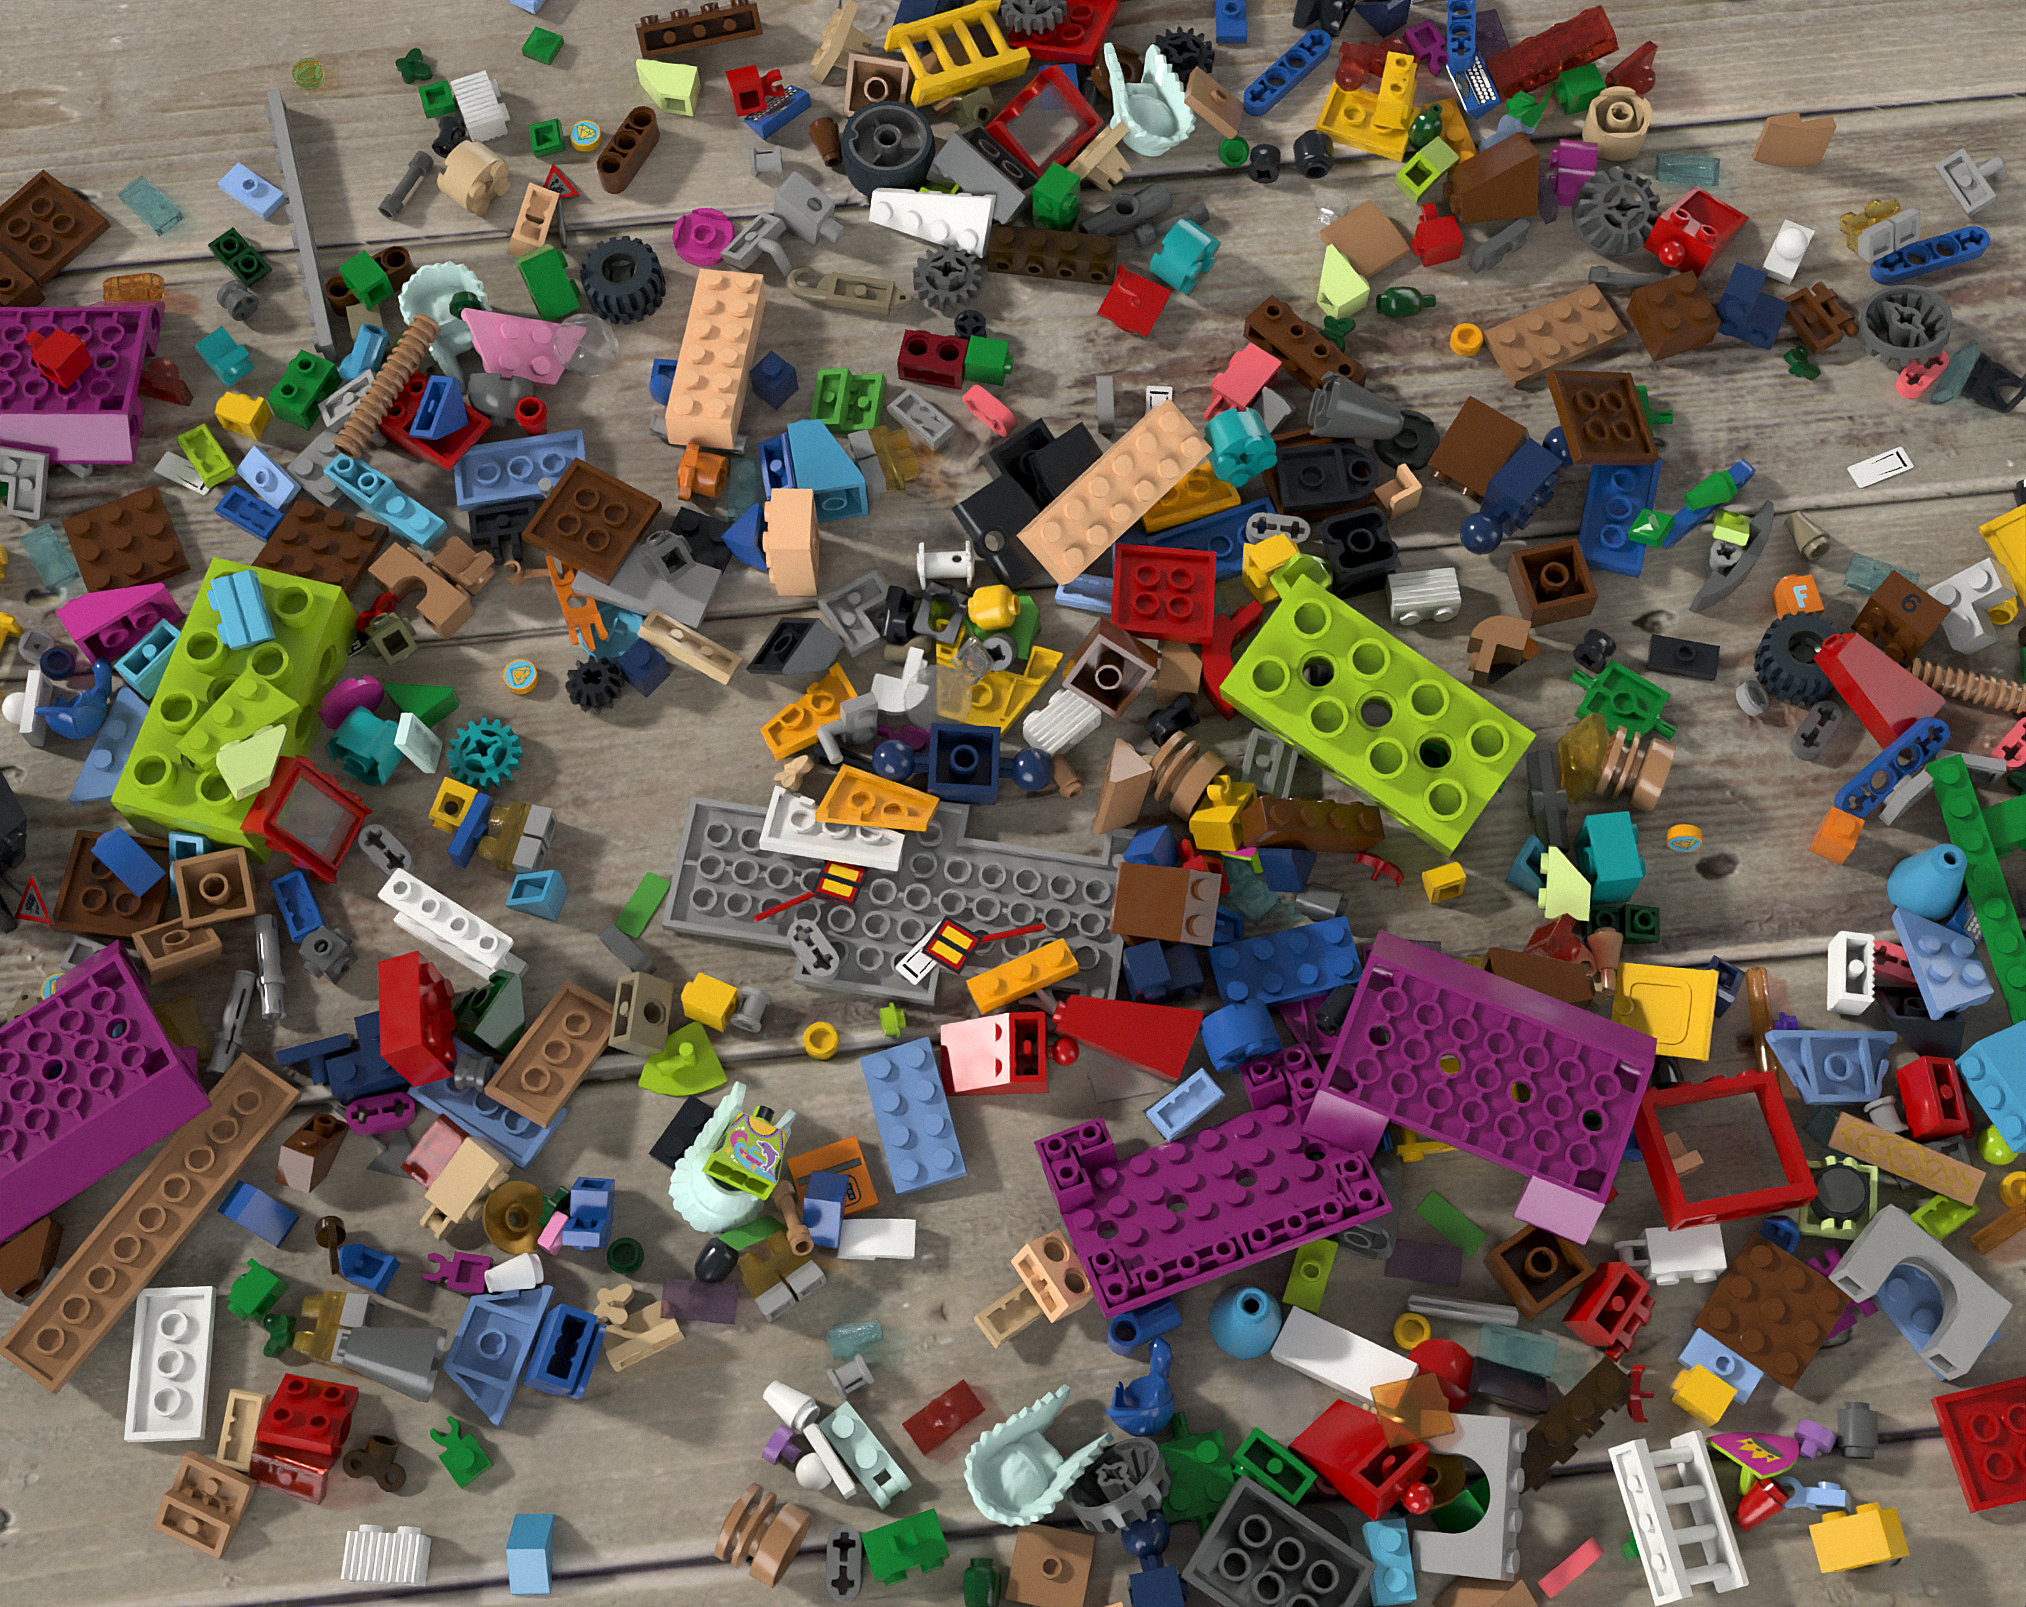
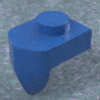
M654 358L649 391L655 401L665 406L668 405L678 360Z
M1787 1215L1767 1217L1758 1232L1791 1255L1801 1237L1798 1225Z
M351 1243L340 1248L339 1264L343 1276L352 1285L382 1296L401 1263L395 1257L369 1248L361 1243Z

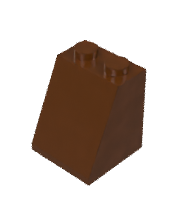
M1517 132L1449 169L1447 182L1443 183L1444 200L1449 202L1452 213L1457 215L1462 224L1537 216L1540 154L1524 132Z
M1470 395L1427 463L1430 469L1433 470L1431 476L1446 485L1450 481L1461 487L1459 492L1475 502L1478 498L1484 499L1489 481L1530 439V435L1526 427Z
M1119 862L1109 933L1212 947L1222 874L1185 868Z
M1493 947L1488 949L1479 969L1583 1010H1587L1596 993L1592 977L1590 975L1586 976L1584 966L1578 963Z

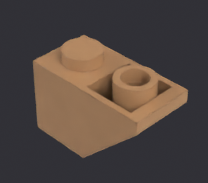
M1158 640L1156 651H1158V658L1162 659L1161 666L1152 675L1150 687L1157 689L1155 702L1172 704L1171 701L1185 693L1193 707L1196 708L1202 670L1201 660L1186 642Z

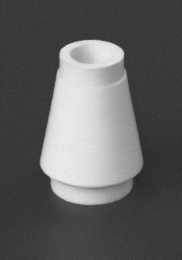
M525 1252L485 1271V1281L489 1292L534 1289L536 1284L542 1283L543 1269L538 1255H528Z
M778 1380L773 1381L764 1392L763 1399L768 1402L793 1431L799 1430L801 1433H804L802 1430L815 1423L820 1414V1407L816 1405L814 1398L782 1384Z

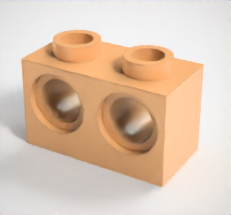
M532 183L528 184L507 254L520 257L544 245L560 193Z
M1059 1229L1027 1243L1011 1260V1263L1051 1324L1083 1308L1094 1297L1077 1255Z

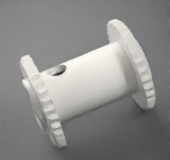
M966 541V551L925 553L924 543H920L919 553H917L918 580H920L921 589H926V579L967 578V586L971 588L973 586L972 577H975L974 551H971V542Z

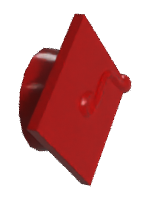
M1120 264L1117 267L1116 279L1101 304L1097 315L1114 322L1123 331L1138 333L1148 337L1172 291L1128 271L1125 264Z

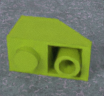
M1437 136L1418 151L1396 174L1393 183L1416 204L1458 162L1460 157Z

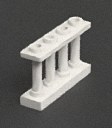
M398 868L378 893L382 901L400 911L393 919L396 925L487 983H491L489 976L497 970L502 969L514 972L522 978L529 969L526 962L509 952L514 944L512 938L403 869Z
M1700 1430L1672 1438L1670 1440L1672 1449L1649 1452L1645 1438L1632 1440L1608 1449L1655 1606L1693 1597L1690 1585L1714 1581L1717 1592L1722 1593L1749 1584ZM1677 1464L1684 1487L1661 1491L1654 1468ZM1689 1503L1696 1526L1673 1530L1666 1506ZM1701 1541L1708 1565L1685 1569L1678 1546Z

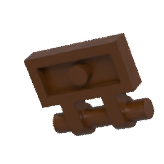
M1822 281L1816 283L1811 289L1816 296H1813L1808 288L1805 287L1782 299L1790 302L1785 319L1814 355L1841 342L1844 336L1841 330H1844L1849 337L1855 336L1860 330L1854 322L1855 317L1849 310H1844L1837 301L1838 295L1832 288L1828 289ZM1825 308H1826V309L1830 312V314L1833 316L1832 318H1831V317L1827 314V312L1824 310Z

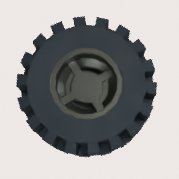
M615 236L609 238L610 241L607 243L603 241L597 243L598 248L596 250L591 248L587 252L589 259H583L581 263L583 269L580 270L581 283L592 310L595 313L598 312L599 317L603 320L609 317L610 322L613 324H618L619 320H622L624 325L631 324V320L637 319V322L643 321L644 315L651 316L654 314V307H660L663 302L661 297L666 294V282L658 257L653 252L652 247L647 243L643 245L642 240L638 238L631 241L629 236H622V239L619 240Z
M1798 611L1796 616H1793L1790 612L1784 614L1781 620L1777 618L1772 622L1756 651V661L1754 663V671L1759 672L1757 679L1760 684L1766 682L1765 691L1771 694L1774 691L1778 694L1777 700L1783 702L1786 698L1790 700L1792 705H1798L1800 701H1803L1805 705L1813 704L1815 699L1820 702L1826 698L1828 693L1831 694L1835 686L1813 659L1823 648L1822 643L1828 637L1837 633L1843 634L1839 627L1834 629L1831 626L1833 621L1826 618L1824 621L1819 619L1820 614L1813 612L1811 616H1806L1805 611Z

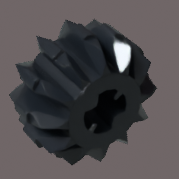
M590 654L588 662L585 664L577 660L576 666L578 670H568L567 676L569 681L565 682V688L570 693L569 698L572 704H580L581 710L585 713L592 706L598 714H600L601 706L603 705L613 709L612 699H621L622 691L620 688L624 686L623 677L619 675V667L615 663L610 664L605 656L596 662L594 656Z

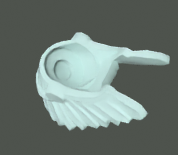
M1111 42L1104 45V54L1110 73L1109 82L1112 89L1114 116L1110 121V127L1114 129L1122 121L1130 129L1122 140L1133 151L1144 156H1160L1171 147L1179 145L1180 142L1189 138V133L1195 130L1194 122L1197 119L1193 115L1194 111L1184 103L1186 92H1184L1183 82L1179 81L1177 73H1172V64H1167L1166 56L1160 55L1158 46L1152 44L1146 52L1141 83L1125 84L1115 48Z
M448 261L444 264L435 263L433 266L424 265L417 271V274L411 275L410 281L403 283L402 293L398 295L399 308L407 325L414 322L413 317L416 314L426 315L439 325L441 329L440 334L434 335V343H429L430 354L435 361H438L439 367L443 370L446 377H454L459 381L461 393L468 392L463 377L464 372L456 356L474 347L472 342L474 337L467 321L464 322L451 315L449 303L454 294L468 291L478 296V300L482 304V311L493 312L488 305L487 294L483 292V282L479 281L474 271H469L464 264L455 265V263Z
M738 1081L734 1084L731 1094L723 1097L719 1107L714 1111L713 1118H710L705 1123L703 1131L696 1137L694 1145L686 1149L684 1158L679 1159L675 1163L676 1169L670 1178L672 1184L670 1185L669 1194L674 1199V1209L679 1211L683 1219L689 1221L695 1230L707 1231L712 1235L722 1234V1232L727 1233L754 1221L758 1213L763 1211L764 1207L762 1199L701 1172L704 1164L737 1114L743 1111L742 1105L746 1085ZM791 1109L774 1125L786 1133V1142L791 1135L790 1126L798 1115Z
M1066 1384L1061 1386L1056 1393L1048 1392L1041 1400L1037 1399L1032 1408L1024 1407L1019 1414H1013L1006 1423H996L993 1431H983L980 1441L971 1445V1452L965 1458L967 1470L963 1473L968 1483L967 1488L973 1496L975 1505L988 1519L1010 1527L1013 1525H1030L1032 1521L1043 1519L1044 1514L1054 1511L1055 1503L1064 1499L1065 1490L1085 1473V1468L1094 1463L1104 1453L1103 1447L1114 1440L1111 1432H1108L1082 1449L1076 1450L1066 1459H1063L1058 1450L1045 1440L1042 1433L1053 1424V1419L1070 1396L1071 1388Z

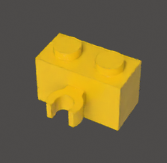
M1215 775V783L1208 785V794L1204 796L1202 803L1190 818L1189 830L1194 835L1197 849L1236 852L1243 840L1239 814L1255 802L1257 798L1255 784L1231 782L1228 775Z
M1874 1502L1856 1506L1857 1514L1846 1517L1845 1511L1831 1512L1821 1515L1822 1523L1809 1525L1821 1572L1845 1571L1910 1556L1897 1508L1881 1509L1880 1503Z

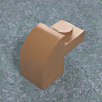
M458 536L447 539L427 562L430 567H437L446 576L448 583L453 586L456 584L460 585L470 596H475L496 573L490 567L495 559L487 551L484 550L476 554Z
M1498 615L1481 621L1473 629L1467 652L1472 653L1468 671L1474 672L1471 685L1485 688L1493 659L1520 666L1531 621L1512 616Z

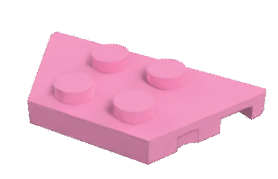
M464 308L461 312L463 321H467L474 337L472 340L477 353L482 357V365L486 373H499L501 377L512 379V375L527 378L533 381V386L552 388L555 386L586 333V328L488 311Z

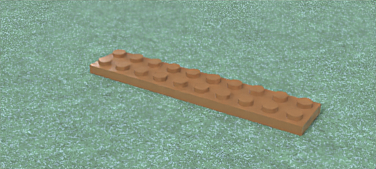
M244 1052L208 1093L207 1096L213 1106L177 1130L0 1341V1354L55 1395L58 1394L302 1097L300 1091Z

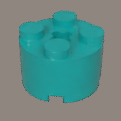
M1187 217L1185 220L1182 218L1171 228L1161 242L1164 245L1161 255L1155 252L1150 262L1149 270L1179 292L1188 296L1198 283L1197 276L1201 272L1207 274L1217 260L1214 255L1221 246V242Z
M1236 408L1226 410L1211 419L1204 428L1206 434L1203 439L1213 449L1206 457L1215 475L1224 482H1230L1233 487L1245 485L1250 478L1255 477L1265 469L1273 467L1277 462L1275 442L1260 414L1252 408H1246L1248 412H1238Z
M356 706L347 715L325 746L326 752L333 762L339 758L346 764L342 769L343 771L371 786H376L379 781H381V785H385L405 756L394 745L399 725L391 720H386L385 722L380 720L363 706Z

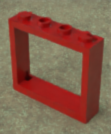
M1756 1069L1741 1072L1733 1078L1725 1079L1724 1075H1716L1698 1084L1682 1081L1670 1086L1669 1089L1658 1090L1657 1087L1645 1089L1632 1127L1669 1232L1805 1207L1819 1195L1773 1071L1758 1073ZM1755 1092L1789 1185L1687 1204L1654 1110Z

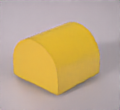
M1457 861L1422 872V883L1430 904L1463 894L1466 875Z

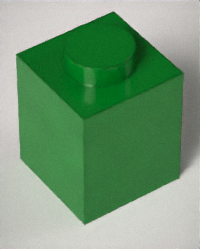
M1595 63L1560 72L1557 85L1554 87V98L1556 103L1562 106L1566 116L1589 110L1592 100L1598 97L1601 91L1606 89V85Z
M365 250L349 258L343 265L338 267L348 289L367 310H370L394 293L387 274Z
M971 335L964 362L965 380L1003 386L1006 374H1012L1014 355H1009V342Z

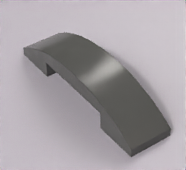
M1767 500L1750 522L1747 542L1751 545L1729 575L1724 577L1714 570L1697 593L1689 608L1690 611L1697 613L1719 603L1745 580L1768 540L1773 523V502Z

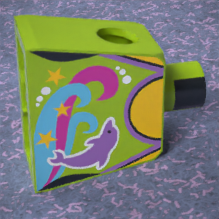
M756 1106L752 1116L739 1112L709 1156L701 1172L766 1201L779 1180L787 1136L783 1130L772 1126L776 1116L775 1112L766 1106Z

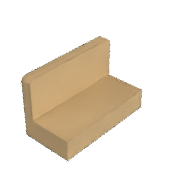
M664 1298L629 1315L630 1324L626 1328H618L613 1324L607 1326L602 1342L606 1348L605 1353L611 1366L618 1372L685 1339L669 1302Z

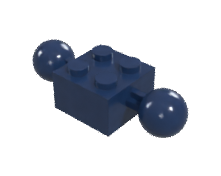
M1562 426L1551 429L1544 437L1542 446L1530 438L1489 481L1480 511L1468 516L1460 528L1461 543L1469 552L1476 555H1485L1493 552L1500 545L1503 532L1510 537L1518 528L1524 530L1534 517L1533 512L1538 507L1545 508L1555 494L1552 489L1561 478L1558 474L1560 468L1575 465Z
M931 723L929 753L914 752L906 742L891 739L881 743L875 749L872 757V766L877 776L901 783L907 780L913 773L928 774L927 794L940 798L939 801L961 804L995 805L998 796L999 778H1012L1014 783L1023 790L1039 791L1051 782L1054 775L1053 761L1048 753L1042 749L1029 747L1019 751L1014 758L1000 757L1001 727Z
M1150 1509L1146 1513L1147 1520L1145 1522L1139 1518L1131 1522L1130 1530L1125 1531L1121 1529V1539L1125 1549L1134 1557L1139 1558L1142 1569L1140 1573L1129 1575L1127 1580L1132 1607H1185L1184 1602L1189 1597L1187 1581L1180 1577L1181 1574H1177L1176 1565L1165 1567L1162 1555L1170 1542L1171 1532L1169 1524L1161 1513Z

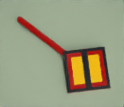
M825 860L812 891L759 913L753 919L755 922H759L816 896L854 907L868 874L869 867Z
M945 916L921 953L955 974L960 975L981 943L1045 930L1046 925L1041 923L979 936Z

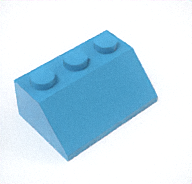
M2026 1020L1977 1041L1954 1062L1956 1070L2013 1153H2026Z

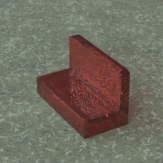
M261 1441L252 1451L249 1477L256 1480V1485L320 1505L326 1497L329 1471L341 1457L342 1448L335 1446L332 1454L328 1455Z

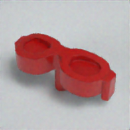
M388 592L378 596L373 602L372 607L368 611H364L356 619L355 628L364 634L366 633L364 629L370 626L369 622L382 613H387L388 615L392 613L396 607L395 601L398 600L396 595Z
M1358 852L1353 861V864L1360 862L1375 867L1370 878L1375 882L1381 872L1396 881V886L1399 888L1405 877L1397 865L1371 852Z
M1633 1365L1628 1373V1377L1635 1384L1627 1391L1631 1397L1627 1402V1410L1630 1418L1635 1423L1649 1422L1647 1418H1644L1640 1398H1654V1391L1640 1390L1641 1375L1646 1365Z

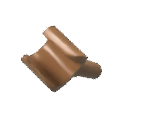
M509 561L504 565L508 572H516L514 575L505 576L507 581L513 586H520L526 579L532 577H550L548 568L523 569L516 561Z

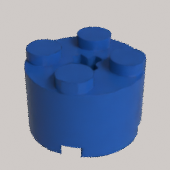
M1245 1000L1248 1007L1236 1009L1235 1004L1226 1006L1210 1014L1201 1022L1203 1027H1199L1198 1031L1212 1065L1217 1072L1232 1069L1233 1073L1237 1075L1239 1074L1238 1066L1283 1050L1280 1044L1281 1039L1264 1000Z

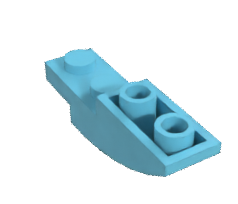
M340 453L323 470L324 475L381 524L388 526L390 531L404 541L409 539L424 551L448 528L445 521L396 488L391 479L360 458L352 459Z

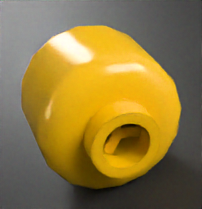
M1006 585L980 587L974 592L973 597H970L968 600L970 620L973 624H977L981 630L1009 628L1014 623L1015 616L1020 614L1019 598L1017 595H1013Z

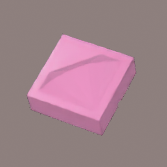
M559 1211L553 1214L538 1239V1244L543 1251L556 1257L562 1247V1231L570 1219Z

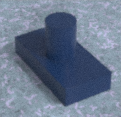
M344 1033L276 1051L279 1066L284 1067L308 1061L313 1085L317 1086L330 1083L325 1062L330 1060V1055L357 1049L354 1034Z

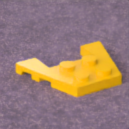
M938 618L936 621V631L945 630L950 621ZM962 625L954 644H948L936 639L937 720L949 724L1001 727L1000 738L1002 739L1062 664L1063 653L1034 645L1024 675L1005 670L994 671L987 668L982 676L975 677L967 671L965 659L958 657L967 633V626ZM969 660L973 670L978 671L983 667V664L980 667L979 664Z

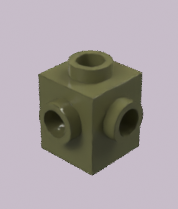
M978 85L952 96L957 109L954 112V117L960 129L976 121L986 128L1001 112L997 98L991 95L990 89L987 86Z
M394 612L389 615L382 613L369 622L370 626L364 629L370 638L365 641V644L374 658L377 659L381 656L389 666L407 659L413 651L418 649L412 638L416 635L414 628L406 617L400 619ZM393 633V635H392V637H391L390 639H387V640H384V639H383V638H385V637H387L388 635H390V634Z

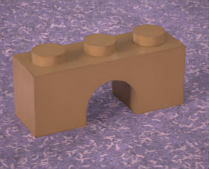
M395 542L367 569L374 584L385 593L395 594L398 598L396 601L398 603L412 592H426L425 598L416 606V609L423 623L447 641L474 614L469 601L471 596L460 585L456 584L453 587L446 581V576L437 567L431 566L429 568L423 564V559L415 550L410 547L405 550Z

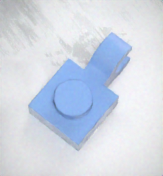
M1780 1477L1781 1485L1795 1488L1794 1496L1785 1503L1786 1508L1809 1507L1811 1510L1845 1511V1513H1850L1851 1497L1846 1490H1841L1839 1484L1817 1482L1816 1488H1803L1800 1482L1793 1477Z

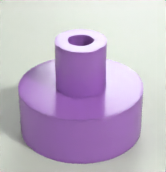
M1804 1419L1799 1421L1794 1432V1437L1803 1443L1799 1455L1812 1461L1817 1451L1830 1453L1837 1438L1833 1432L1822 1425Z
M781 1424L768 1441L762 1453V1458L775 1466L783 1457L795 1463L802 1453L801 1449L792 1444L796 1432Z

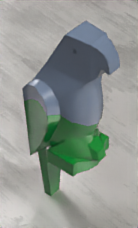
M1550 83L1540 104L1535 101V97L1521 90L1512 99H1507L1505 106L1508 112L1499 121L1496 134L1491 135L1487 139L1482 136L1479 141L1480 152L1517 132H1524L1530 140L1548 104L1555 83Z

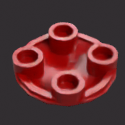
M1435 1338L1418 1343L1407 1358L1417 1363L1419 1372L1407 1397L1411 1398L1414 1404L1424 1411L1457 1412L1468 1404L1472 1395L1468 1394L1474 1360L1465 1348L1453 1340Z

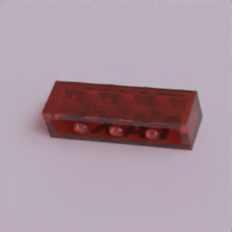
M1602 5L1586 9L1578 16L1565 22L1556 23L1550 29L1536 36L1527 37L1521 43L1507 50L1496 52L1492 57L1486 59L1485 63L1504 105L1507 99H1512L1520 90L1529 93L1558 79L1560 72L1588 65L1618 51L1619 47L1615 31Z

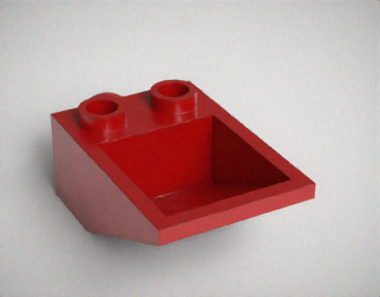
M1695 186L1659 216L1643 248L1659 257L1661 263L1665 266L1675 267L1683 273L1693 270L1695 276L1699 279L1746 224L1749 217L1700 187Z
M415 370L414 374L409 377L408 383L402 384L404 386L403 391L397 392L398 399L392 400V408L386 409L388 414L386 417H381L382 423L378 428L388 440L406 452L451 471L487 431L492 422L464 403L469 425L437 440L411 437L409 432L429 378Z
M1045 1011L1004 1013L941 1025V1078L946 1096L1049 1093V1060L1053 1059L1055 1063L1061 1066H1070L1077 1061L1080 1053L1078 1044L1068 1037L1057 1039L1053 1045L1048 1044V1021ZM1028 1037H1035L1037 1039V1042L1034 1046H1032L1031 1042L1025 1039ZM1034 1071L1038 1075H1026V1073Z
M1339 1398L1288 1445V1450L1375 1523L1401 1497L1405 1508L1413 1514L1426 1513L1433 1505L1434 1497L1431 1489L1426 1484L1418 1482L1426 1474L1430 1449L1399 1424Z

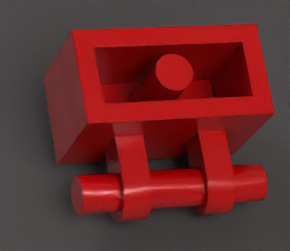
M1922 1056L1896 1071L1911 1140L1935 1142L1950 1138L1956 1134H1962L1964 1140L1975 1137L1972 1126L1975 1123L1973 1111L1968 1109L1965 1093L1968 1092L1967 1084L1961 1079L1960 1074L1956 1070L1953 1058Z
M1607 1262L1598 1265L1595 1270L1596 1272L1590 1277L1562 1322L1586 1345L1609 1346L1604 1355H1607L1613 1362L1617 1363L1623 1353H1629L1634 1345L1633 1338L1639 1328L1646 1326L1652 1316L1650 1311L1656 1301L1646 1294L1651 1286L1626 1262Z

